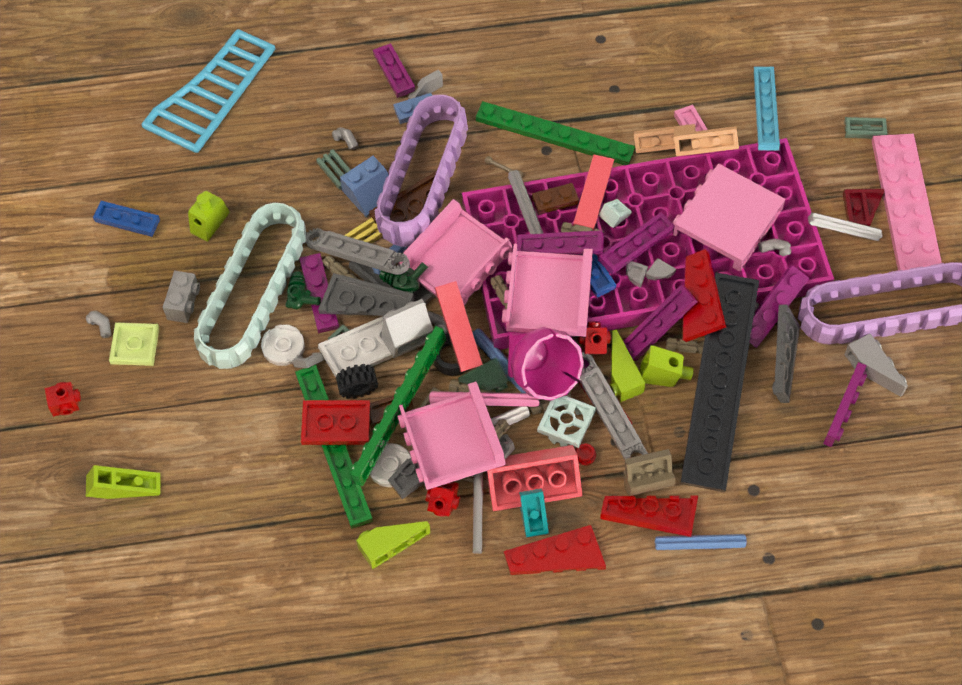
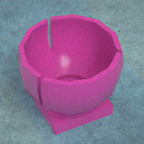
M541 327L528 333L514 332L509 334L508 376L514 378L516 383L529 396L551 401L567 395L578 383L564 373L567 372L580 379L584 365L580 346L566 332Z

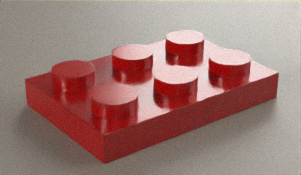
M303 400L301 444L365 445L366 442H369L370 400Z

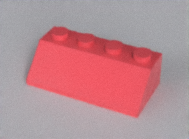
M573 445L509 455L505 459L506 465L486 471L493 511L521 507L519 492L540 488L543 490L545 503L582 497L578 455Z

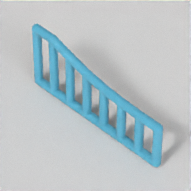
M235 30L225 45L200 73L152 109L142 122V128L194 153H198L275 51V46L242 30ZM240 38L265 49V51L258 57L234 45ZM230 52L255 64L248 71L223 60V58ZM216 66H220L244 77L239 85H236L211 72ZM206 79L233 91V93L227 100L197 85ZM191 91L223 107L215 114L182 97ZM175 103L211 120V123L205 129L165 109ZM157 116H160L201 136L194 144L152 123Z

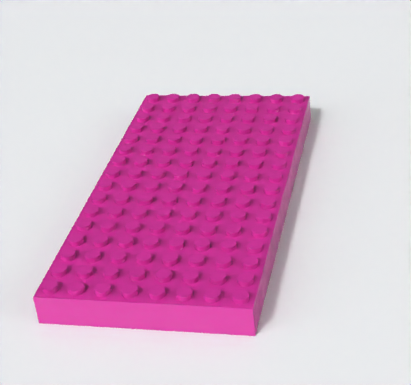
M787 138L779 139V150H758V143L739 146V149L684 155L612 167L600 211L605 203L618 199L632 213L614 228L598 215L595 229L602 230L604 233L603 253L660 212L673 223L678 214L682 215L684 212L683 209L689 199L693 200L697 187L705 183L706 175L710 169L714 170L719 163L785 199L781 213L761 242L771 239L788 241L791 244V254L781 256L779 249L761 253L759 246H757L742 270L738 271L733 268L734 260L679 231L677 236H674L673 231L635 258L633 262L648 266L649 270L658 258L676 269L675 274L670 278L656 280L645 277L640 288L629 280L626 266L613 275L608 271L616 283V289L597 298L590 288L587 325L589 321L601 322V325L607 327V331L640 325L680 285L685 286L686 256L704 249L709 252L714 277L717 272L759 280L756 298L758 304L762 303L790 265H793L809 277V280L795 298L806 296L807 291L816 285L834 281L817 227L808 223V216L812 212ZM588 172L523 182L543 233H561L564 222L572 223L573 226L579 204L538 215L532 199V193L573 183L580 203ZM511 185L462 193L463 210L502 239L507 237L513 248L514 244H517V235L530 234ZM508 258L504 259L497 266L496 271L489 275L480 287L494 348L499 350L509 348V334L514 332L506 331V323L502 322L505 306L496 294V289L492 287L491 279L500 275L504 280V284H506L507 271H511L512 265H508Z

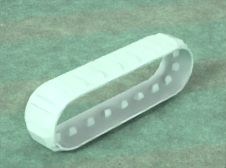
M282 203L266 204L257 209L251 215L250 222L246 223L242 231V238L237 241L233 249L234 253L229 257L224 267L225 271L220 275L216 283V289L211 293L207 301V307L202 311L198 319V327L194 329L196 348L201 359L209 366L214 365L219 369L237 367L243 364L251 356L252 350L257 347L261 339L260 333L265 330L270 320L269 314L274 312L278 303V296L282 295L287 284L286 279L291 276L295 268L294 262L299 259L303 251L302 244L306 242L304 221L301 219L300 213L292 206ZM278 223L294 227L292 229V237L252 316V320L243 338L238 344L229 349L217 350L212 346L208 347L206 343H209V335L260 233L268 226Z

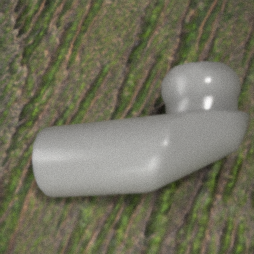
M339 127L332 132L334 140H345L350 150H354L359 146L349 129Z
M771 239L759 242L758 244L761 253L779 249L781 256L791 254V244L788 241Z

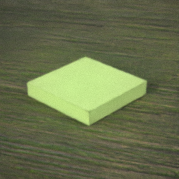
M115 322L109 357L110 364L154 366L159 325Z

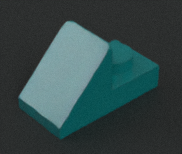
M542 488L519 492L520 511L526 537L549 534Z

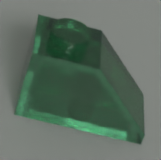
M497 357L458 377L461 383L470 384L477 382L480 389L491 392L496 391V393L507 389V384L512 382L500 358Z

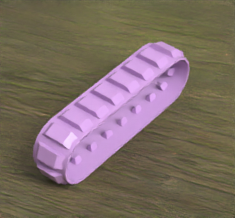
M432 95L426 97L413 110V115L410 116L407 123V130L403 133L401 145L396 151L395 161L392 162L389 169V176L384 182L383 192L380 193L377 200L375 218L378 231L382 233L383 239L394 245L409 247L439 215L438 209L442 207L445 198L444 193L448 190L450 177L453 176L456 168L455 162L460 157L461 147L465 143L466 131L468 130L465 108L461 107L460 102L451 96ZM438 120L453 121V129L421 213L414 219L405 222L391 221L390 214L422 131L427 125Z
M940 263L927 267L922 266L910 268L909 270L873 274L867 277H855L816 285L807 291L805 298H802L798 313V319L802 322L800 328L812 340L830 345L853 342L868 334H871L873 338L877 336L885 337L895 335V333H909L919 329L927 330L937 328V326L957 325L959 322H962V304L841 325H829L821 322L813 315L814 307L812 306L822 302L937 283H954L962 286V263Z

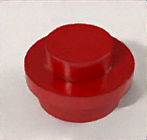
M580 444L579 448H575L578 455V464L586 466L595 461L596 450L590 444Z

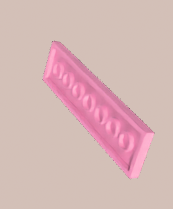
M914 134L873 136L872 145L881 189H884L883 199L898 270H909L910 268L927 267L942 263Z

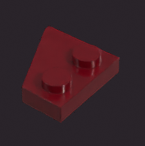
M844 189L843 200L847 221L870 226L883 196L884 189Z

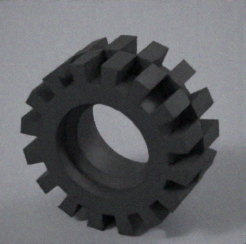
M356 364L352 368L348 366L346 367L347 370L342 369L341 373H337L336 376L339 394L343 398L346 397V399L351 397L357 399V396L361 398L365 394L370 395L371 392L376 391L375 388H378L375 369L371 365L365 366V364H361L358 366Z

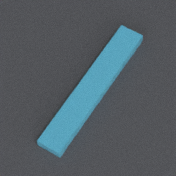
M754 67L758 150H779L774 67Z

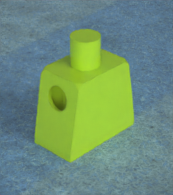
M204 191L197 196V201L188 212L191 234L207 242L210 240L230 213L221 198L208 191Z
M651 345L641 362L640 374L646 384L674 387L679 378L691 380L693 368L683 366L684 356L682 354Z

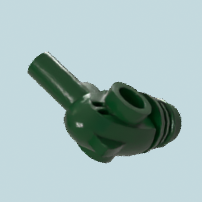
M421 262L415 270L409 268L405 273L399 275L381 270L379 278L394 289L414 294L420 288L418 279L427 270L428 266Z
M299 271L293 272L287 289L286 308L298 310L303 304L320 305L321 298L311 296V291L306 289L304 274Z

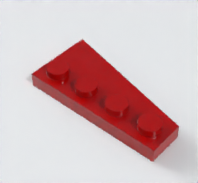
M704 249L686 256L685 287L698 301L683 315V340L689 342L726 328L709 252Z
M690 495V498H679V496H669V498H656V496H647L646 498L605 496L600 519L691 537L698 495Z
M591 525L503 551L510 575L538 574L546 571H553L555 573L563 572V570L586 571V569H606V564Z

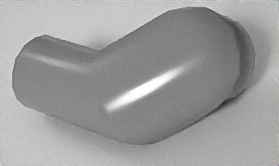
M91 311L86 316L88 324H97L99 326L102 338H109L112 335L108 317L98 311Z
M427 311L431 324L444 329L445 334L448 333L444 317Z

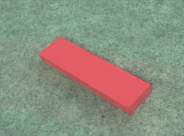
M593 155L573 226L576 224L592 228V230L595 229L614 159Z
M457 282L435 287L434 289L460 371L463 372L482 366L483 364Z

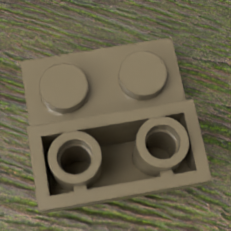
M669 449L624 459V486L629 496L675 485Z

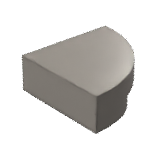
M657 258L647 271L645 277L651 280L670 278L675 274L676 269Z
M631 261L626 266L627 276L634 285L641 288L648 271V266Z
M316 352L307 358L299 356L292 361L294 367L309 368L324 359L322 353Z

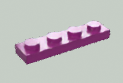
M660 212L599 255L598 261L613 275L672 233L675 225Z
M600 230L517 235V251L583 255L584 249H593L592 254H603L604 233Z
M318 253L300 257L307 290L311 291V296L320 297L322 302L328 282L321 255ZM311 305L318 334L339 328L336 314H320L318 311L320 305Z
M793 265L788 267L754 312L749 343L756 348L778 321L779 305L789 306L809 280V277Z
M680 285L623 341L633 361H637L651 345L653 346L698 302L684 285Z
M858 362L823 444L832 447L834 440H840L844 431L843 428H840L842 422H848L852 412L848 408L850 403L855 405L860 393L856 389L858 385L862 387L867 374H864V370L867 365Z

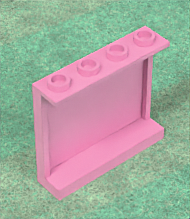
M718 163L714 170L710 169L707 173L705 183L697 187L693 200L689 199L682 215L678 214L673 222L675 225L673 235L677 236L679 231L734 260L733 268L741 271L759 242H761L781 213L785 199Z
M453 199L407 248L404 254L409 259V268L415 270L421 262L428 266L427 270L418 279V282L437 297L435 287L456 281L463 304L465 305L473 292L480 289L483 281L496 271L497 266L504 259L509 257V252L513 250V247L507 237L502 239L462 210L460 204Z
M514 244L513 252H509L508 265H512L511 271H507L506 284H510L509 290H505L504 303H508L507 309H503L502 322L506 323V331L528 333L545 327L566 332L569 336L586 337L593 249H584L583 255L517 251V244Z
M477 382L468 384V393L405 412L403 405L399 406L401 415L397 417L401 429L406 428L407 432L403 434L407 446L412 445L413 450L409 452L413 464L418 463L419 466L418 469H415L419 482L424 481L427 490L506 465L502 447Z

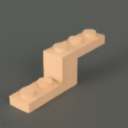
M695 124L634 131L636 153L675 149L676 156L739 149L737 126L696 131Z

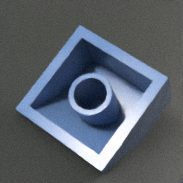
M371 156L340 177L342 191L367 218L370 216L369 211L377 207V200L380 193L383 192V185L389 174L384 166L374 156Z

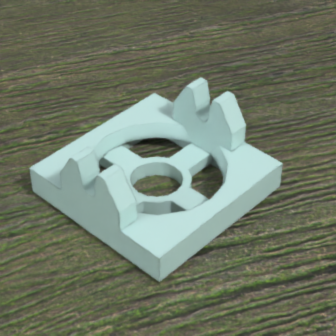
M565 395L551 400L537 428V432L549 436V440L553 444L559 442L561 447L569 444L579 448L595 414L596 407ZM560 406H564L566 408V410H562L561 412L556 411L555 409ZM574 411L577 415L582 414L584 421L577 419ZM566 413L573 417V421L567 424L560 420V417ZM550 417L558 419L560 425L557 431L551 426ZM574 425L580 428L574 434H564L567 427Z

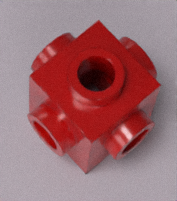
M589 321L586 337L578 336L581 352H584V354H607V344H610V331H607V327L601 325V322Z
M60 382L55 386L44 388L47 405L53 417L70 415L74 411L80 410L78 404L81 401L80 391L78 388L75 389L71 382Z
M450 482L428 489L425 499L426 502H429L427 511L433 512L437 516L449 517L453 509L457 510L460 497L457 496L459 483Z

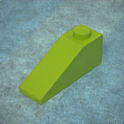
M614 330L612 331L611 384L609 386L619 401L623 402L644 393L646 383L618 331Z
M94 465L86 475V497L115 499L160 495V473Z
M424 521L376 527L371 531L366 530L356 540L357 546L373 570L430 534V524Z

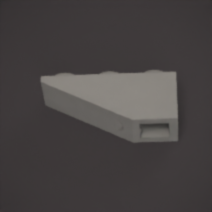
M868 334L848 344L844 355L854 369L858 362L867 365L864 374H867L868 379L900 397L903 396L908 387L907 381L902 374L898 373L892 359L885 355L878 340L874 339L871 334Z

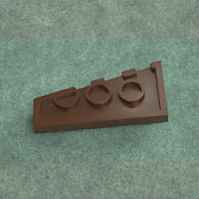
M436 172L397 195L390 214L391 221L405 222L414 219L421 213ZM377 207L369 211V215L371 218H373L375 223V209H377Z

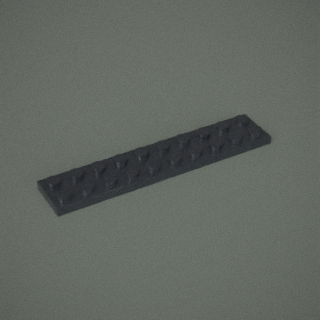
M716 272L715 281L726 328L707 334L704 338L680 484L725 492L759 280Z

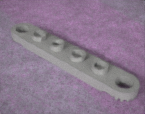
M314 228L313 231L309 230L306 233V244L310 249L395 275L405 273L410 267L409 259L404 253H397L388 248L331 231H323L318 228L316 230ZM402 262V265H397V267L394 266L396 263Z
M582 352V357L589 362V366L582 369L579 381L593 406L596 407L597 413L624 459H627L635 452L642 455L648 454L591 355Z

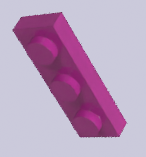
M389 43L374 49L373 55L396 97L399 98L415 92V85L392 44Z

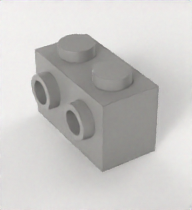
M174 271L162 307L167 320L188 323L190 315L194 310L196 295L200 291V283H198L195 274Z

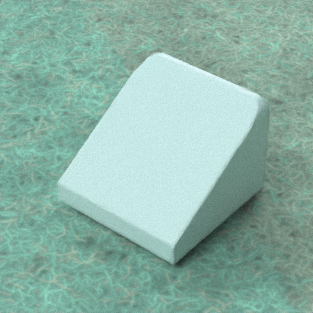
M616 199L605 203L599 216L614 228L631 215L632 212Z

